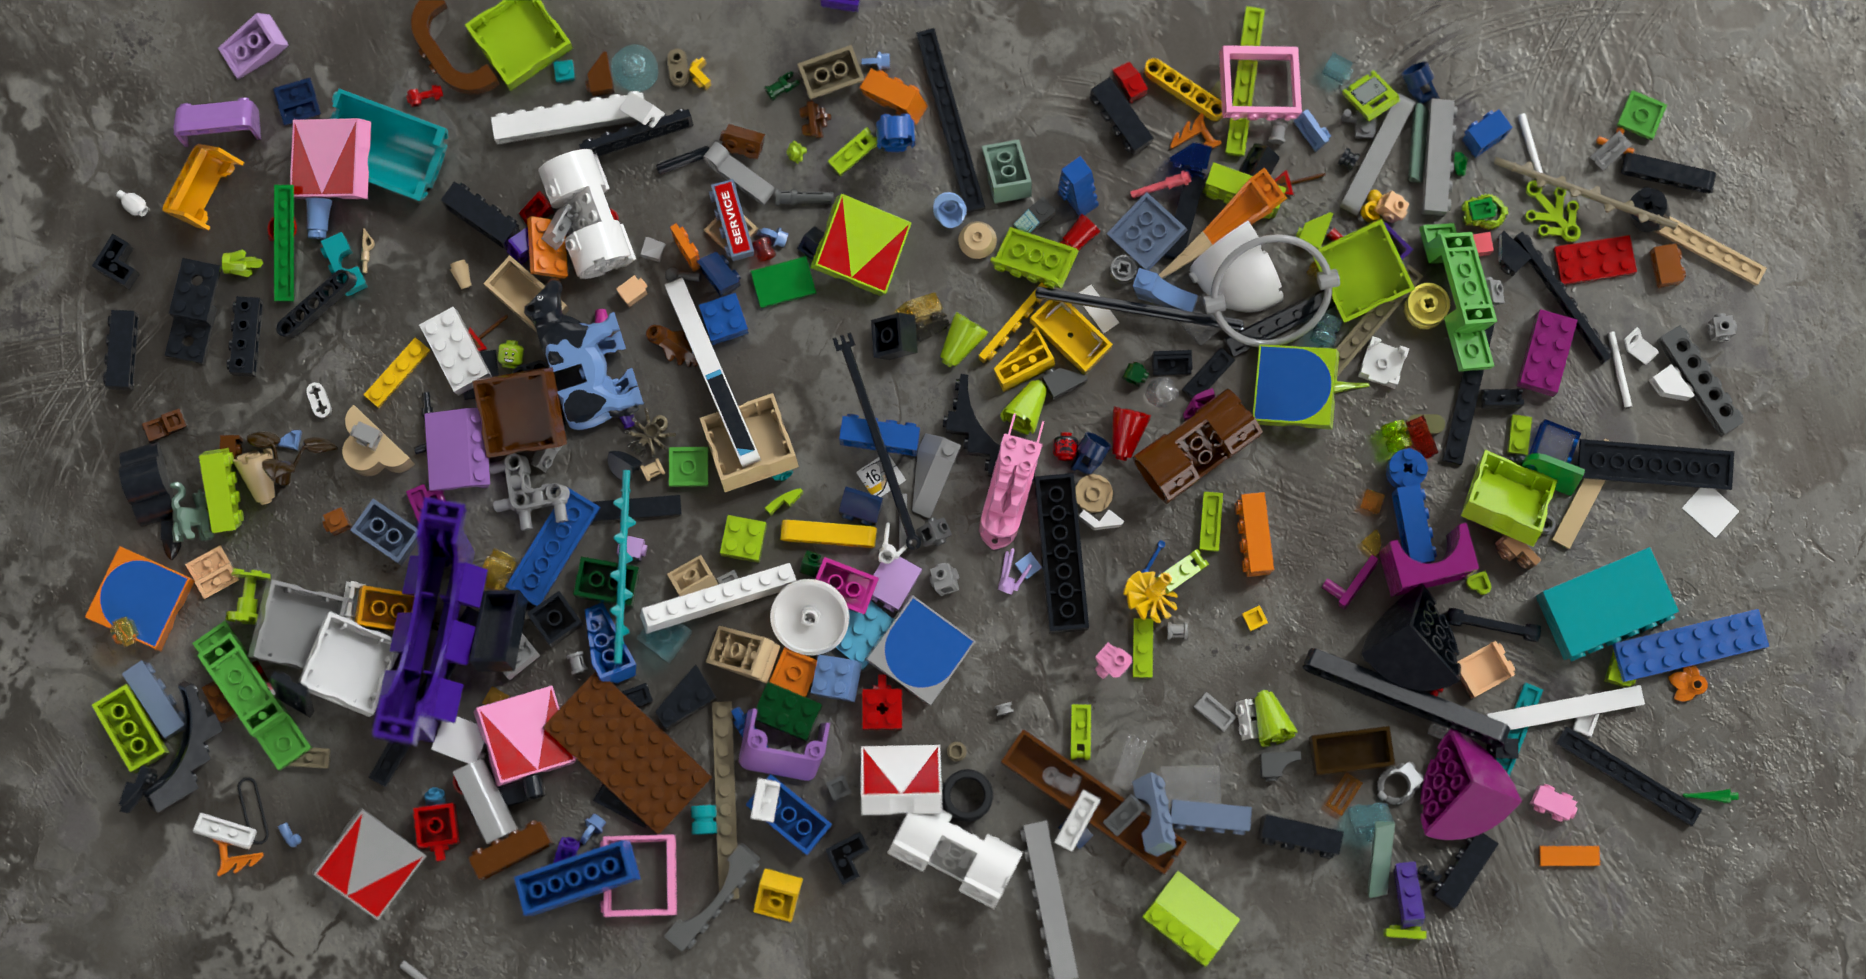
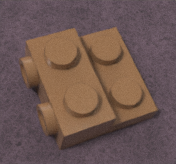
M1504 535L1495 543L1497 545L1496 548L1499 550L1498 554L1504 560L1508 559L1511 561L1516 557L1518 559L1517 563L1524 569L1530 570L1541 561L1527 544Z

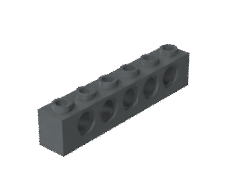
M1679 325L1661 336L1657 342L1672 365L1680 370L1681 377L1685 383L1687 382L1692 386L1693 394L1695 395L1693 397L1718 435L1722 437L1744 423L1743 415L1732 404L1731 396L1722 389V383L1719 378L1714 377L1710 371L1711 366L1701 357L1698 346L1689 339L1688 331ZM1677 344L1684 346V352H1680L1677 349ZM1692 360L1695 363V368L1689 367L1687 361ZM1698 376H1703L1706 384H1701L1698 381ZM1709 392H1713L1716 395L1715 401L1709 398ZM1720 408L1727 411V417L1720 414Z

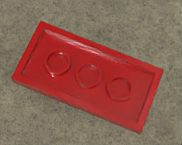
M1630 235L1553 248L1559 280L1564 285L1637 273Z

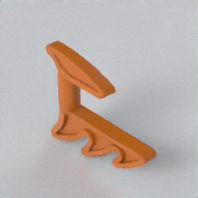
M1201 113L1196 118L1192 130H1190V121H1188L1181 138H1179V132L1175 134L1170 148L1174 149L1200 133L1206 142L1195 148V153L1213 149L1221 145L1222 142L1213 139L1204 123V114Z
M213 839L219 846L221 859L217 876H222L229 872L236 863L237 866L234 873L239 872L250 860L249 866L252 867L264 856V853L228 857L227 846L232 844Z

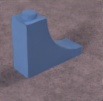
M1141 268L1137 272L1133 288L1138 299L1172 309L1193 312L1198 295L1171 285L1157 273Z

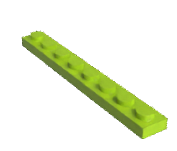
M1246 6L1240 46H1260L1265 9ZM1238 60L1232 106H1252L1258 60ZM1230 118L1225 154L1245 156L1250 120H1247V118H1240L1238 120Z

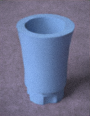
M305 198L308 238L326 239L332 200Z

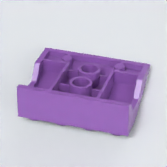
M478 408L424 414L429 491L454 490L464 487L488 488L490 485L489 458L486 455L482 434V420Z

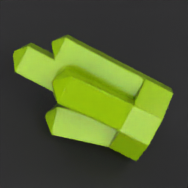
M242 249L222 255V270L224 274L249 277L252 275L251 268H260L263 265V261L255 257H245L246 252Z

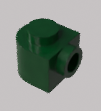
M1133 362V364H1128L1122 379L1134 386L1140 387L1141 383H1146L1150 373L1146 372L1142 364Z
M807 550L799 573L815 577L822 564L820 563L822 555Z

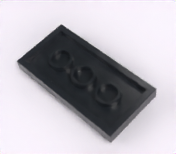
M274 671L270 679L276 698L311 718L314 708L308 687L300 682L294 683L291 681V677L283 672L279 674Z

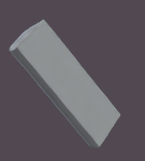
M484 758L453 771L487 844L517 829Z

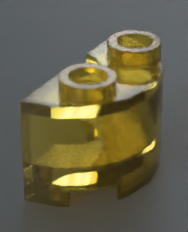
M494 548L492 554L488 555L482 568L488 570L485 586L492 590H503L508 581L505 578L507 573H512L516 567V558Z

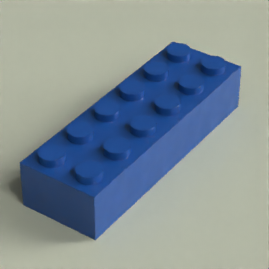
M621 840L514 877L523 913L527 916H534L641 879L631 842Z

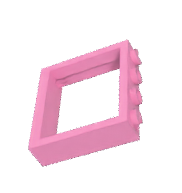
M1223 46L1221 48L1219 60L1223 118H1233V120L1247 118V120L1251 121L1258 120L1259 118H1266L1268 121L1285 118L1286 121L1300 116L1302 106L1298 47ZM1230 60H1290L1293 107L1232 106Z
M676 835L604 836L603 841H600V847L621 840L630 841L631 843L667 842L668 909L612 911L611 890L602 892L604 893V901L600 902L601 913H604V917L677 915Z

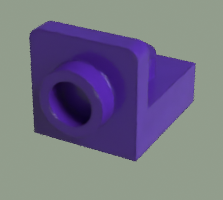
M562 837L553 863L577 856L581 842L572 837Z

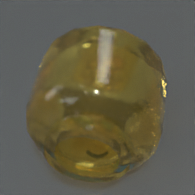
M127 616L114 620L112 622L113 625L110 627L114 642L116 644H123L124 647L134 644V639L139 636L134 620L128 619Z

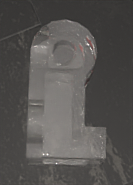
M1048 767L1043 772V779L1046 784L1073 797L1082 781L1081 776L1073 774L1072 778L1059 773L1055 767Z

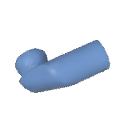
M287 822L278 826L283 839L290 847H296L297 844L301 843V837L298 834H292Z

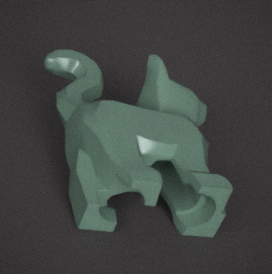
M172 482L170 488L178 490V494L172 498L171 503L173 508V542H183L184 536L186 539L194 540L195 533L191 532L193 527H197L201 541L213 539L214 534L209 531L210 518L205 492L199 489L197 494H192L196 508L180 507L179 502L185 498L186 489L182 483Z

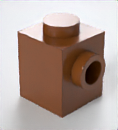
M341 507L323 515L325 521L322 523L327 532L330 531L334 536L352 528L345 510Z

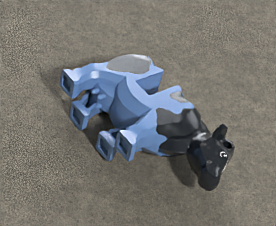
M550 279L531 302L524 306V314L533 322L541 349L547 358L549 367H553L554 372L582 364L579 371L582 379H586L587 382L557 391L569 427L574 430H584L604 423L612 417L630 416L639 410L638 405L644 403L639 388L635 387L638 385L633 369H628L620 379L612 380L607 375V362L604 354L626 349L615 313H610L604 322L592 323L590 325L582 323L571 316L564 315L561 303L563 286L558 279ZM618 331L612 337H608L611 336L613 332ZM630 387H635L631 389L628 393H626Z

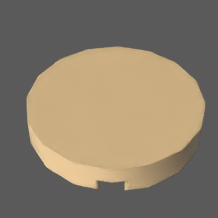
M1091 474L1079 480L1075 487L1077 504L1086 512H1102L1112 501V487L1109 481L1101 475Z

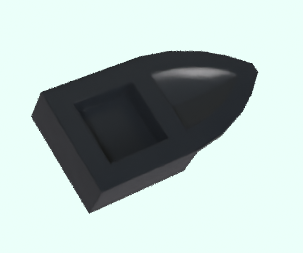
M161 521L163 548L168 558L173 560L179 553L182 542H173V521Z

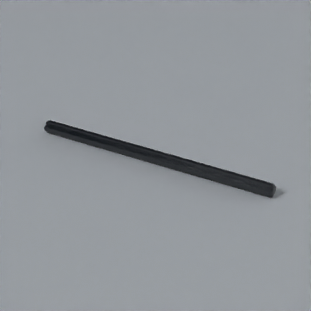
M1037 287L1035 292L1036 298L1221 328L1214 315L1044 287ZM1224 317L1232 329L1235 331L1243 330V320Z

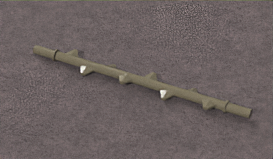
M1496 157L1494 161L1495 165L1509 169L1511 172L1515 171L1536 179L1538 188L1550 184L1570 191L1572 198L1581 195L1603 203L1607 213L1616 208L1638 216L1641 223L1650 220L1655 222V224L1658 223L1674 230L1677 228L1678 222L1661 217L1660 214L1656 215L1634 207V203L1631 200L1623 203L1601 195L1599 186L1591 190L1581 188L1566 182L1564 176L1554 178L1533 170V164L1530 161L1523 166Z

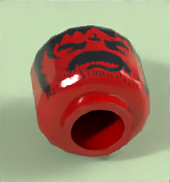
M1060 433V436L1055 437L1053 440V455L1058 457L1059 461H1073V458L1078 456V439L1073 437L1072 433Z

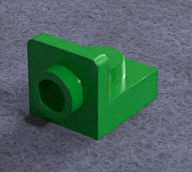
M1492 197L1468 202L1472 222L1483 219L1492 220L1496 216L1497 206L1492 201Z

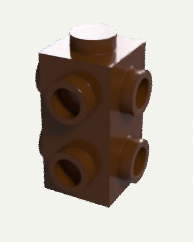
M728 124L726 130H722L720 141H722V146L729 153H737L750 159H758L762 152L765 134Z

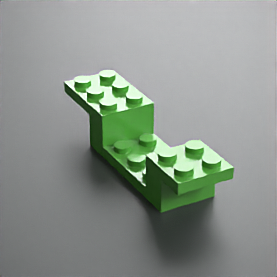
M1454 223L1422 225L1419 230L1428 263H1444L1456 309L1445 316L1444 320L1458 370L1460 372L1491 369L1494 367V362L1485 329L1495 324L1497 319L1472 232L1457 233Z
M223 621L192 643L199 652L197 656L249 733L257 738L279 771L312 749V746L282 702L273 695L246 655L248 652L227 621Z

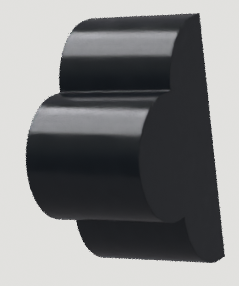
M155 442L119 453L121 465L119 467L120 482L139 525L144 527L173 518L171 503L174 494L172 488H170L171 483L160 443Z

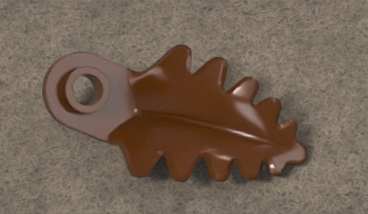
M651 325L647 329L646 336L648 341L661 346L668 361H672L676 357L678 365H682L684 360H686L687 367H690L691 363H693L694 367L698 365L688 339H685L684 330L671 331L660 325Z

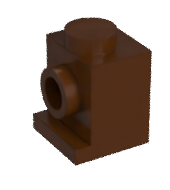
M220 435V449L229 448V452L233 453L234 459L238 460L237 457L242 455V445L239 442H243V438L240 435Z

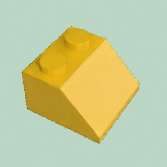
M765 868L759 884L753 912L792 922L803 878Z

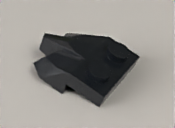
M141 765L135 783L126 782L119 805H121L120 812L130 813L143 797L142 792L157 781L158 770Z

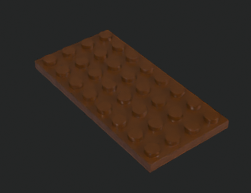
M596 672L542 727L657 835L668 826L712 778L709 773L610 681H600Z

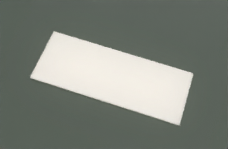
M1092 285L1079 292L1081 294L1099 296ZM1084 306L1103 333L1119 323L1110 310Z

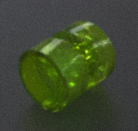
M1404 419L1390 422L1380 427L1383 438H1387L1385 444L1388 453L1398 452L1412 446L1410 436L1405 433L1407 427Z

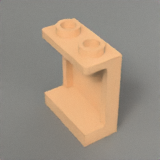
M1496 641L1457 662L1461 664L1460 680L1471 699L1515 675L1514 665L1510 660L1507 661L1504 656L1505 650L1500 643L1497 644Z

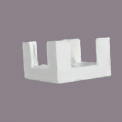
M1372 336L1368 343L1358 377L1395 389L1398 385L1399 375L1409 348L1403 346L1395 348L1380 343L1382 339Z

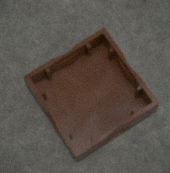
M553 367L485 377L472 381L477 408L482 420V434L487 458L514 454L524 450L536 451L556 448L567 444Z

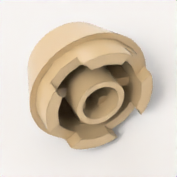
M976 221L963 227L958 241L964 254L974 259H981L989 256L994 251L997 237L990 225Z

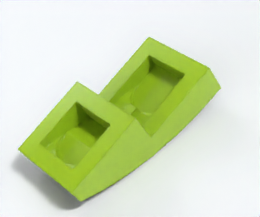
M799 488L779 496L765 507V511L772 516L784 502L791 507L804 494L803 490Z

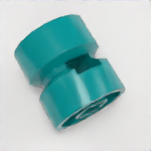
M716 805L691 806V818L695 819V822L692 823V835L717 833V822L713 820L717 817Z

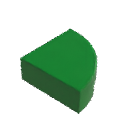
M1455 152L1454 156L1455 171L1458 176H1465L1468 158L1462 152Z

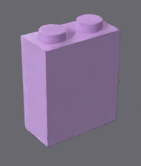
M900 556L899 559H894L888 564L881 562L873 575L878 577L879 580L871 601L877 603L879 600L884 603L883 607L887 610L899 612L922 573V569Z

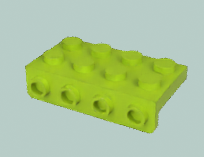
M1010 227L996 258L991 257L990 261L994 265V269L1000 272L1006 270L1015 277L1020 278L1024 276L1033 283L1039 281L1048 288L1054 289V287L1062 289L1079 251L1077 248Z

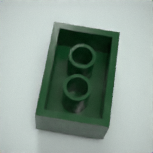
M581 556L573 595L576 598L617 605L618 582L610 577V573L618 570V563ZM626 565L625 588L633 593V597L625 600V607L633 608L641 571L636 566Z
M768 681L756 707L755 720L808 742L823 706L816 701Z

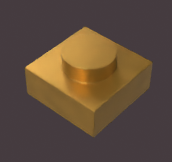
M492 686L482 703L488 705L508 699L510 696Z

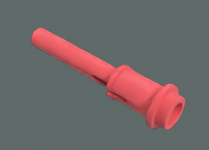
M1183 170L1180 174L1166 177L1164 181L1131 191V196L1134 199L1143 196L1146 192L1149 194L1165 188L1172 189L1183 184L1188 185L1191 182L1190 173Z

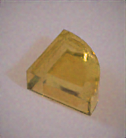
M1377 529L1361 542L1373 556L1378 554L1381 547V537Z

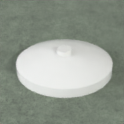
M814 579L798 580L784 587L776 596L771 608V626L778 640L788 649L803 655L823 654L834 649L843 640L849 625V609L843 596L831 585Z

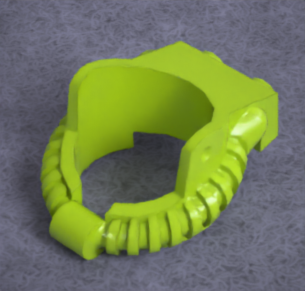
M1492 194L1480 195L1477 198L1471 197L1470 200L1464 201L1461 205L1462 211H1464L1463 223H1465V226L1472 224L1473 226L1480 225L1484 229H1496L1504 223L1505 216L1508 215V207L1504 206L1502 200H1499L1500 198ZM1492 197V201L1500 208L1501 215L1496 221L1483 219L1472 222L1468 202Z

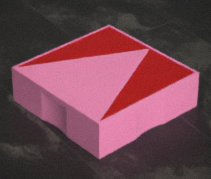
M359 118L293 120L290 185H294V198L303 200L305 198L327 199L332 197L368 199V154L370 150L371 122Z
M552 686L475 709L474 715L481 737L488 750L489 762L497 787L522 780L535 773L548 772L568 766L576 761L561 744L542 728L559 710Z

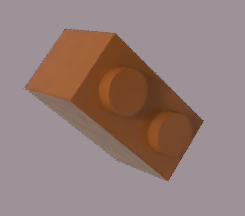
M1677 243L1653 247L1650 255L1657 288L1681 284L1684 278H1686L1685 268L1681 266L1682 253L1680 248H1677Z

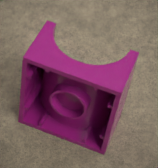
M1467 523L1459 524L1446 535L1447 550L1443 560L1438 563L1425 564L1417 562L1405 554L1398 540L1389 542L1379 552L1390 596L1395 597L1407 594L1421 583L1426 588L1463 580L1477 571L1479 566Z

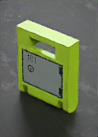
M1374 70L1370 72L1371 77L1367 74L1348 86L1350 91L1346 88L1342 90L1344 97L1368 122L1400 102L1399 95ZM1385 96L1386 100L1375 108L1371 107L1372 104Z

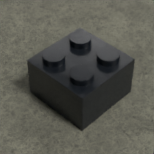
M899 312L871 320L874 358L892 360L918 353L915 315Z
M557 591L527 613L551 647L584 625L560 591Z

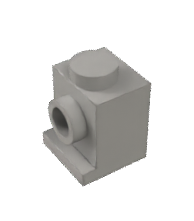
M359 421L357 425L353 426L350 436L357 439L356 443L367 447L369 444L368 447L376 451L383 433Z

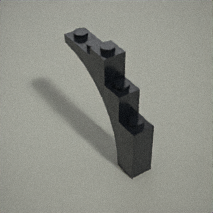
M961 374L960 379H956L955 390L959 391L958 398H954L953 409L956 412L948 411V416H944L943 427L946 428V433L969 436L964 441V449H967V455L990 457V460L986 459L984 471H988V477H992L1001 446L984 431L976 419L970 403L968 375Z
M186 681L178 684L185 711V724L181 745L167 771L153 785L142 792L150 809L156 812L163 810L199 788L196 783L198 779L192 770L211 760L208 754L210 750L204 741L223 731L220 725L222 723L216 714L207 711L203 701L199 700L197 687Z

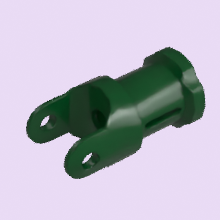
M793 71L787 72L779 77L775 83L764 87L772 101L776 100L777 96L791 91L800 84L798 79L791 83L787 82L794 75Z

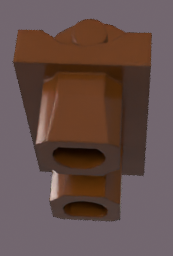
M807 101L806 106L799 108L801 118H809L810 124L802 125V134L806 137L823 138L822 128L827 127V121L832 119L831 114H825V108H820L819 104H815L814 101Z

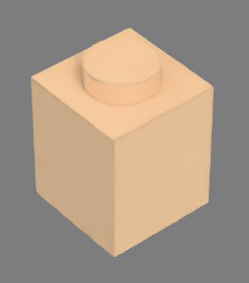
M634 275L616 288V290L630 308L647 295L645 288L648 286L642 278L637 279Z

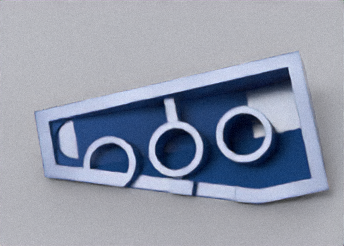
M603 602L585 609L591 662L600 681L619 683L636 676V663L625 643L622 649V664H614L616 626Z

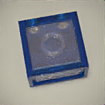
M1544 419L1540 423L1529 455L1534 453L1546 454L1570 464L1581 433Z

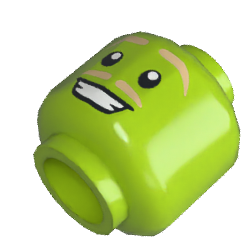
M506 340V343L499 345L497 360L502 364V367L516 368L517 365H521L523 362L524 348L518 345V341Z

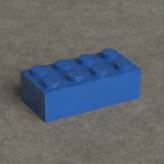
M855 414L843 416L839 437L840 445L877 451L866 419H861ZM876 418L887 452L917 456L920 427H916L917 424L906 422L905 425L897 424L895 420L881 422Z
M1420 484L1396 488L1391 495L1402 550L1407 556L1417 562L1431 564L1435 561L1434 558L1437 557L1435 546H1432L1431 543L1433 532L1432 528L1428 527L1427 522L1429 511L1428 508L1424 507L1423 500H1426L1425 491L1421 489Z
M770 774L766 780L780 783L774 822L767 823L808 856L832 827V824ZM755 794L746 803V806L751 810L753 809Z

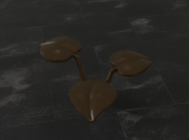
M262 431L249 434L246 437L248 443L255 447H272L274 459L263 460L262 468L272 481L275 480L280 485L290 484L291 473L295 472V468L304 450L307 449L312 453L338 450V447L327 439L320 437L307 438L303 441L304 445L292 464L288 461L278 460L275 444L280 443V438L276 434Z

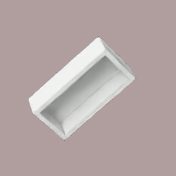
M454 307L419 324L453 391L458 396L474 388L472 381L492 377L461 316Z

